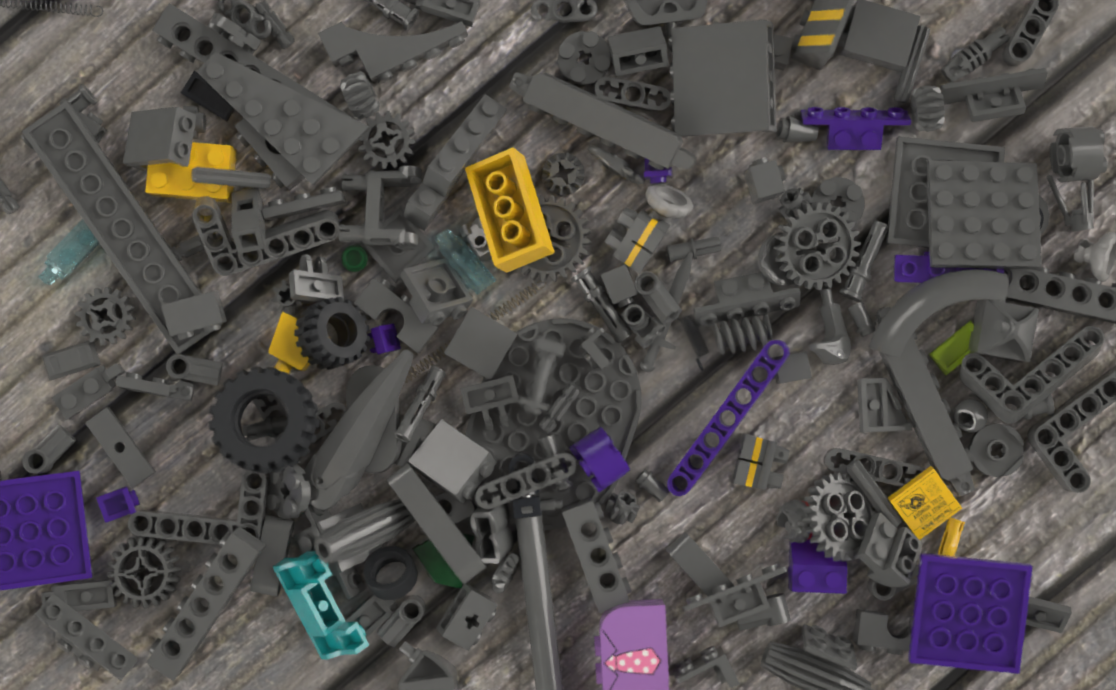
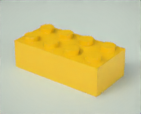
M512 147L465 168L495 267L507 273L555 253L523 154Z

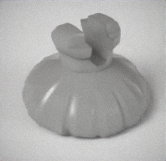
M652 184L647 188L646 199L649 206L653 209V212L648 216L655 220L660 218L670 224L667 231L672 226V219L684 218L692 212L694 207L692 201L682 191L663 184Z
M1116 232L1104 234L1096 243L1084 238L1079 243V249H1076L1074 252V260L1078 263L1089 262L1094 277L1101 282L1109 279L1116 264Z

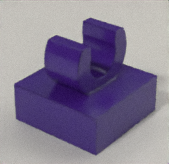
M394 323L371 328V333L367 334L370 338H373L375 348L370 349L371 353L379 355L401 349L399 338L396 337L397 331Z

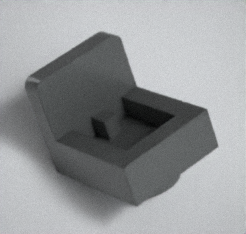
M594 327L581 337L584 342L580 345L587 353L584 356L586 361L593 369L598 366L601 370L610 363L593 343L605 332L602 327L597 331Z

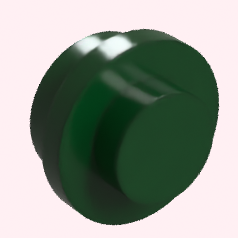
M351 245L342 252L341 262L347 270L359 272L366 267L368 254L362 247Z

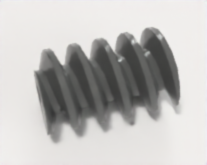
M768 314L763 315L762 322L758 316H753L751 324L744 317L742 318L741 326L736 319H732L730 328L726 321H721L720 329L714 323L716 344L721 355H725L726 347H729L732 354H735L737 345H740L742 351L746 352L747 344L749 343L753 350H757L758 342H761L764 347L769 340H772V329Z

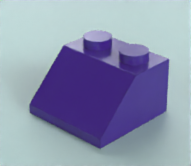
M811 538L803 543L791 542L789 540L788 589L790 591L847 594V561H833V557L826 558L825 551L818 552L817 547L819 543H811Z

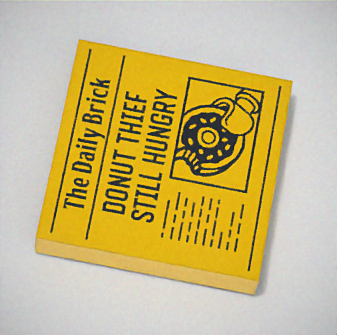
M932 466L928 467L887 498L919 540L962 509Z

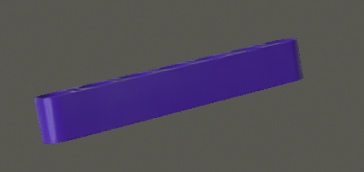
M773 340L764 346L669 476L667 487L673 495L683 496L693 489L790 355V349L784 341ZM774 344L780 345L784 350V355L780 360L773 359L769 354V350ZM758 366L767 370L768 374L764 382H759L754 378L753 372ZM742 388L749 390L751 393V400L747 404L740 402L737 397L739 390ZM728 410L734 413L735 422L733 425H726L722 421L724 411ZM709 432L718 435V446L712 447L707 444L706 436ZM693 454H698L702 457L703 466L701 468H695L691 465L690 458ZM676 476H683L687 480L686 489L680 490L676 487Z

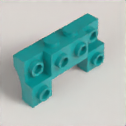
M316 551L305 552L297 558H284L272 566L321 659L328 660L347 654L357 655L369 646L362 626L357 622L345 621L324 581L332 575L328 567L329 564L324 563L323 560L321 561Z

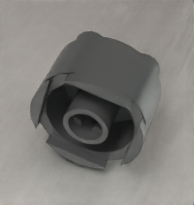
M1093 126L1060 128L1054 132L1053 136H1057L1056 143L1050 144V163L1053 173H1059L1061 177L1057 178L1059 182L1095 180L1099 177L1100 173L1106 172L1107 159L1104 157L1103 151L1105 142L1103 130H1097Z

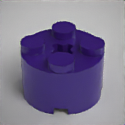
M601 426L569 447L577 461L581 458L583 459L579 463L588 477L594 475L590 480L599 492L630 471L626 461L620 452L617 451Z

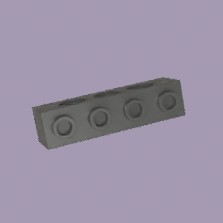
M588 497L562 507V514L599 613L617 605L630 602L627 594L632 591L627 577L621 579L618 571L623 566L618 553L612 554L609 544L613 543L609 528H603L600 518H603L604 514L599 502L593 503L592 498ZM588 522L596 525L595 531L589 535L581 532L582 526ZM593 549H604V556L601 559H593L590 556ZM604 573L614 575L613 581L609 584H602L600 577Z

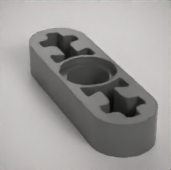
M602 77L595 84V95L615 105L660 113L667 110L671 103V94L664 87L613 77ZM605 83H609L611 89L618 90V85H623L621 100L616 99L618 93L609 92L608 96H603V91L599 90V87H604ZM632 87L637 88L641 94L640 99L635 102H630L625 97L626 90ZM645 90L650 91L648 94L650 97H656L657 93L663 94L662 98L666 99V102H662L661 106H656L654 100L647 99V105L642 104Z

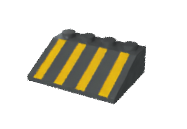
M810 0L813 2L810 11H804L799 24L804 26L801 35L795 34L791 50L794 52L791 59L821 70L835 51L854 0Z

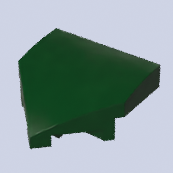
M462 533L472 547L474 536ZM430 539L412 548L425 568L428 577L433 582L462 588L463 582Z

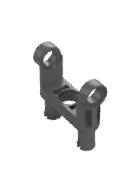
M402 166L398 168V171H369L366 175H342L344 180L342 181L343 191H366L367 198L365 222L363 225L340 224L339 230L341 232H338L340 242L363 241L366 245H394L402 250L418 248L419 236L417 234L405 232V229H383L385 187H411L412 184L420 183L422 181L421 168Z

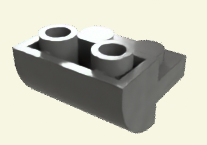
M879 512L872 515L857 556L869 567L867 574L869 578L885 586L903 587L910 583L923 543L907 527L897 529Z

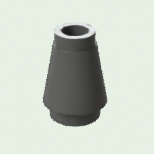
M790 116L780 118L777 125V139H782L784 143L815 142L818 136V126L803 125L801 120Z

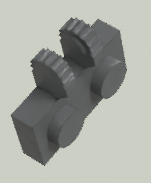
M306 254L302 255L299 262L300 270H292L289 273L291 299L321 302L331 297L333 299L342 297L344 301L342 276L328 274L327 259L317 257L314 264L315 272H313L312 257Z
M513 375L460 388L466 414L482 411L487 432L493 430L492 418L488 411L491 408L498 407L501 424L503 427L509 426L504 405L519 402Z

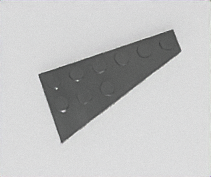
M216 52L196 71L313 186L370 129L369 126Z

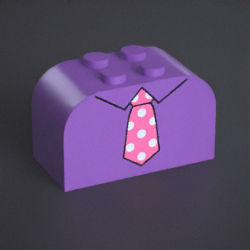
M629 600L630 602L620 604L604 611L599 622V636H594L595 656H600L601 663H595L597 684H602V690H669L666 614L663 600Z

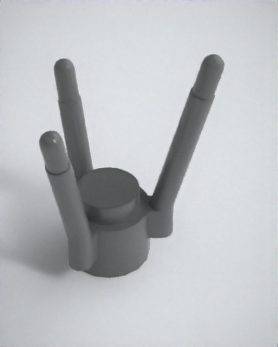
M1047 175V180L1064 216L1065 226L1071 225L1072 232L1093 229V221H1095L1093 214L1094 180H1088V196L1086 183L1081 182L1082 208L1072 210V216H1070L1053 177Z

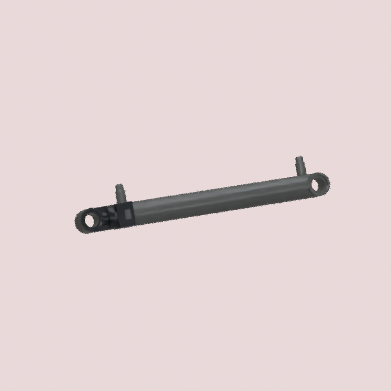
M527 453L515 455L509 464V473L516 471L515 464L518 461L525 460L531 465L536 463L535 459ZM535 468L531 472V479L538 483L537 470ZM511 478L512 493H517L521 489V483L516 478ZM538 489L512 500L536 690H563L542 511L562 508L563 503L561 499L541 501Z

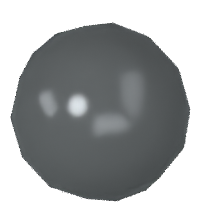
M963 400L954 410V421L964 432H977L983 429L987 423L988 411L985 405L978 400Z

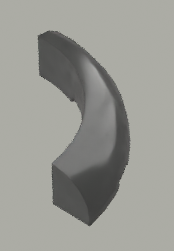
M963 270L948 272L920 283L898 299L887 315L882 318L872 336L869 348L901 358L903 350L915 330L937 311L951 304L972 299H989L1005 302L1009 284L1007 274L990 270Z

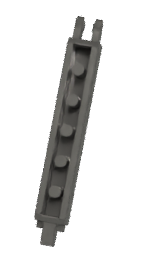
M515 72L509 88L524 97L523 101L530 104L528 108L540 114L546 111L552 114V119L558 123L567 125L569 122L576 125L578 132L587 136H591L593 133L601 137L600 142L613 148L616 145L625 148V154L636 159L642 156L650 160L649 165L663 170L664 167L670 168L673 165L687 170L697 164V157L681 147L683 144L682 137L674 131L551 74L539 73L529 76Z
M890 307L880 308L876 312L875 316L878 320V325L882 318L887 315L891 309ZM914 332L908 340L901 358L882 352L879 353L930 465L941 479L949 481L958 496H963L975 490L970 471L973 470L971 465L973 457L967 447L963 448L959 439L962 437L960 428L956 423H952L948 415L951 413L949 404L945 398L941 399L937 391L940 388L938 380L933 373H929L926 364H928L927 356L922 349H918L915 343L917 335Z

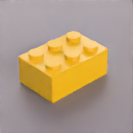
M192 142L188 166L182 167L175 163L148 165L145 193L157 197L192 200L208 196L212 197L216 202L232 203L234 186L196 183L192 181L191 173L192 169L196 167L235 170L237 150L231 145Z

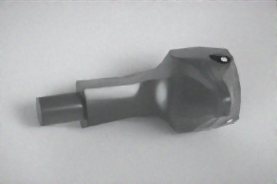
M831 289L821 290L823 306L819 307L825 324V337L820 343L810 344L809 350L814 352L823 364L838 365L848 361L852 349L851 341L844 324L840 305L834 304Z

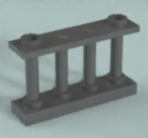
M538 337L535 349L537 352H540L541 360L529 399L520 398L519 403L525 405L523 410L540 415L541 411H547L549 406L541 403L552 363L556 362L557 357L563 358L565 345Z

